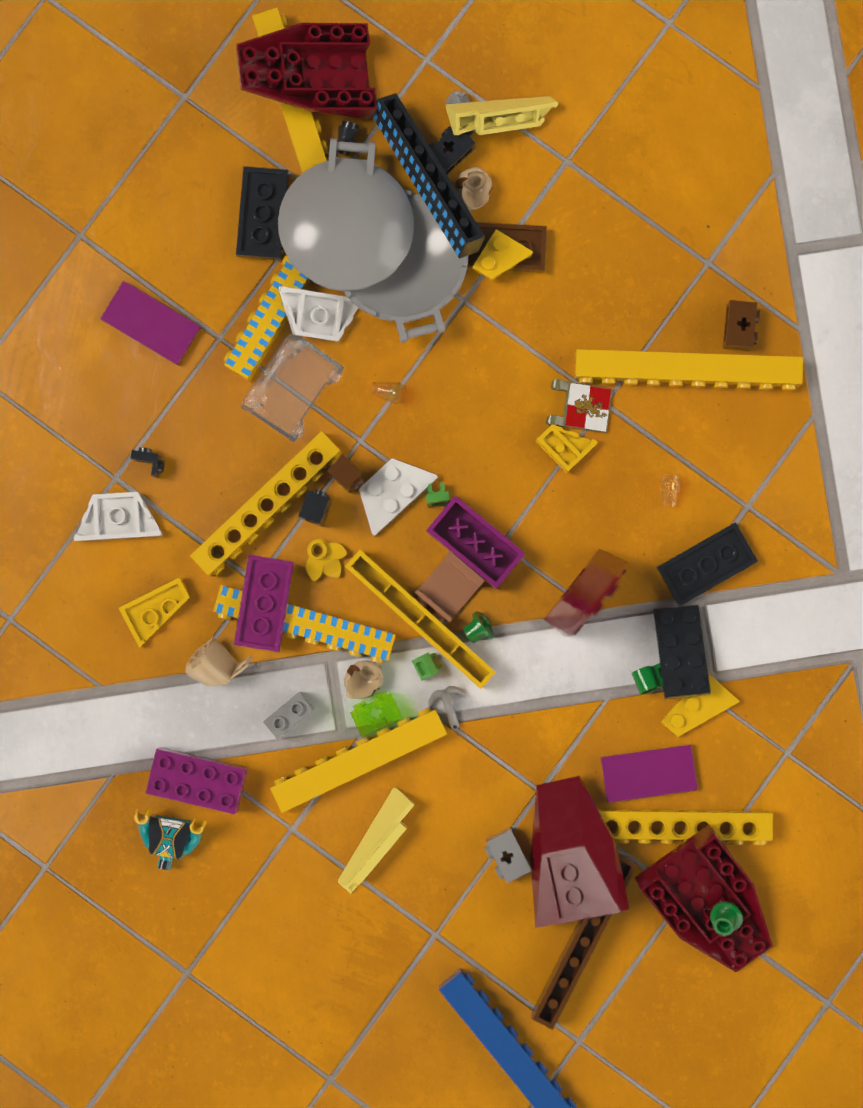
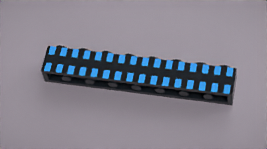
M397 93L377 99V111L373 119L458 258L460 259L478 252L485 235Z

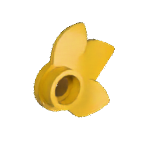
M321 539L311 541L307 547L309 558L305 565L309 577L316 581L324 573L327 576L339 578L342 569L339 559L347 555L344 547L336 542L327 544ZM317 546L323 549L320 555H316L314 552Z

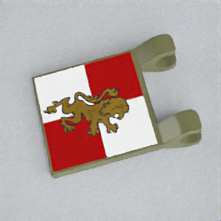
M559 379L552 381V390L567 392L563 417L549 415L546 420L547 425L553 424L561 427L607 433L613 388Z

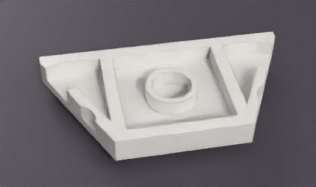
M279 286L281 299L292 334L339 341L345 327L351 323L354 318L353 315L358 309L345 296Z
M393 458L359 488L372 534L376 536L428 487V484H432L438 478L437 475Z
M139 492L94 494L89 501L87 511L83 515L80 528L74 536V541L162 536V531Z

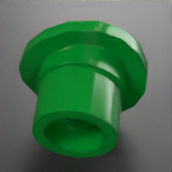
M479 611L474 612L472 615L473 620L463 627L468 639L472 643H476L485 637H488L490 640L493 639L494 632L490 620Z
M719 902L711 910V922L714 925L715 931L720 935H730L743 922L741 911L732 903Z

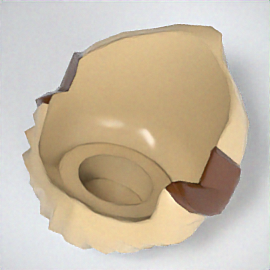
M472 167L460 174L459 179L456 181V188L469 211L476 210L488 202L493 189V182L485 170L480 167Z
M369 660L358 661L350 665L344 677L346 697L352 699L372 697L375 691L379 690L381 684H383L384 678L381 666Z

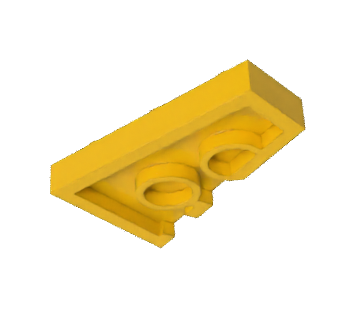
M178 577L119 607L139 648L190 598V595L181 577Z
M708 673L711 694L680 698L660 722L674 735L679 737L740 701Z

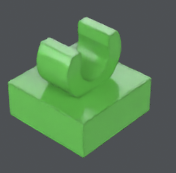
M440 482L441 489L438 492H434L432 485L428 484L429 494H426L428 508L448 505L450 502L449 492H445L443 482Z
M428 652L412 660L421 681L439 673L438 670L442 667V664L435 666L432 658L437 656L436 653L429 654Z

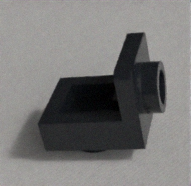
M139 447L138 451L132 450L130 459L152 464L151 476L159 478V473H163L165 465L162 456L152 453V449Z

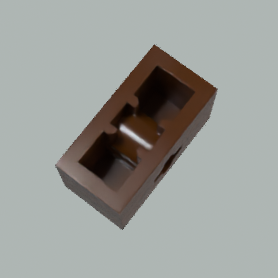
M730 300L727 303L723 338L724 349L750 351L753 345H757L758 332H755V323H759L760 310L757 309L756 302ZM741 321H743L744 326H747L743 331L741 326H738Z
M343 454L327 470L330 476L348 493L352 490L356 492L364 484L362 480L364 478L363 473Z

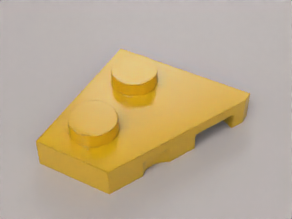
M496 229L472 269L492 281L524 259L531 257L533 251Z
M553 424L535 441L566 473L598 443L594 439L589 440L579 436L578 433L565 431L563 428Z

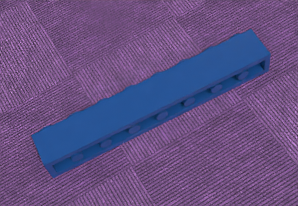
M459 969L439 985V991L534 1108H578L569 1096L567 1098L564 1097L561 1093L563 1088L555 1078L551 1080L547 1076L548 1070L540 1060L536 1062L531 1055L534 1053L526 1043H520L517 1039L519 1034L513 1026L509 1025L507 1027L503 1022L504 1016L497 1007L492 1008L488 1003L490 999L482 989L479 991L473 985L475 980L468 971L463 973Z

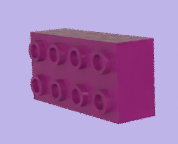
M457 496L453 497L426 530L430 536L447 550L451 551L494 589L498 588L526 554Z
M159 747L155 752L145 794L236 814L239 809L248 767Z

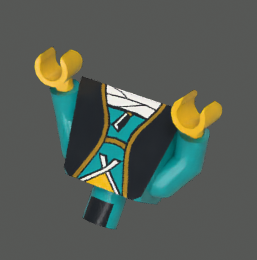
M136 809L134 819L138 823L143 843L149 849V854L159 855L157 868L171 870L173 858L181 859L184 855H189L200 843L206 821L199 825L196 823V817H194L193 821L156 814L151 815L149 818V809H146L145 815L140 814L139 809Z

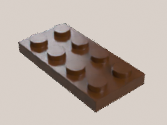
M477 222L485 238L479 251L468 255L467 268L472 269L497 229L533 251L531 257L516 264L510 271H545L547 226Z

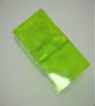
M383 691L373 696L374 701L366 704L364 700L353 706L354 710L350 714L361 737L403 718L392 692L387 694L386 691ZM374 706L376 709L381 708L382 710L378 719L375 716L371 717L369 714Z

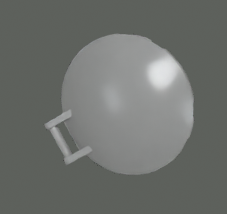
M330 138L329 161L319 163L303 172L291 184L282 200L278 217L281 245L291 264L300 273L322 287L339 291L369 288L371 285L384 281L391 276L410 250L414 234L412 207L401 185L385 170L374 165L376 142L364 144L337 141L335 138ZM336 151L368 153L367 160L336 157Z
M408 190L404 191L408 196L413 211L414 234L406 258H404L397 270L384 281L361 290L343 291L353 304L367 314L382 320L394 321L401 343L408 342L410 338L425 334L445 332L440 309L448 304L460 289L468 265V256L458 258L420 194L412 193V191ZM430 316L434 318L435 323L405 330L404 323Z

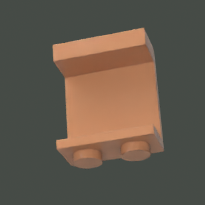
M450 551L421 587L416 590L415 594L418 595L416 600L425 608L430 605L435 610L433 615L441 622L445 620L450 622L485 580Z

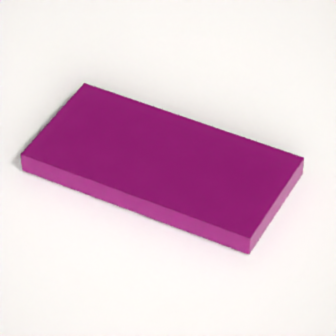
M125 281L122 282L100 318L105 323L177 366L201 328Z
M254 555L248 556L234 645L280 652L294 562Z
M690 744L600 757L607 803L698 790Z

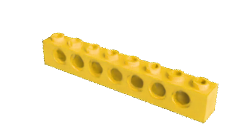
M321 431L198 547L190 557L208 576L213 574L219 575L226 568L224 564L230 558L235 560L243 552L241 548L246 543L252 544L259 537L257 533L263 527L265 529L269 528L275 522L273 517L279 512L283 514L292 505L290 503L292 499L296 496L300 498L308 490L306 486L311 481L316 483L324 475L323 470L328 465L331 467L342 452ZM316 453L323 455V461L319 465L311 463V457ZM298 469H305L307 475L303 480H296L295 472ZM283 484L290 486V492L286 496H281L278 493L279 487ZM265 500H272L274 503L273 509L269 512H265L262 509V504ZM250 515H255L257 518V524L254 527L246 525V518ZM237 530L240 532L241 538L238 542L232 543L229 539L230 533ZM217 546H222L224 555L216 559L213 555V550Z
M598 809L605 823L610 820L616 821L617 828L611 832L616 843H629V839H638V843L644 844L652 843V840H661L663 844H674L675 840H684L685 842L697 833V825L703 821L712 827L721 840H729V844L742 845L743 841H752L754 845H766V841H773V813L770 811ZM631 821L639 822L640 827L638 831L629 832L628 825ZM660 821L662 829L657 833L652 832V823ZM678 821H683L685 824V829L681 833L674 831V825ZM723 822L730 823V830L727 833L720 832V825ZM751 822L753 830L748 834H744L743 825Z

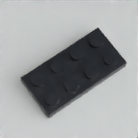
M243 166L236 246L237 257L281 260L282 245L279 237L278 217L282 200L288 188V170Z
M735 522L656 568L677 605L680 607L755 564L758 560Z
M699 605L653 609L664 700L710 695L711 690Z

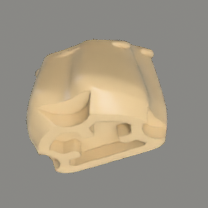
M212 637L190 657L189 662L186 664L185 672L189 677L206 686L226 685L232 678L248 667L253 657L250 655L238 663L226 648Z

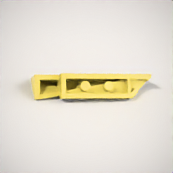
M550 96L446 104V111L454 135L475 129L478 135L538 127L545 121L544 116L552 107L556 108L558 106V102Z
M396 787L392 789L338 879V883L350 894L362 883L407 829V826L401 820L413 808L415 803Z

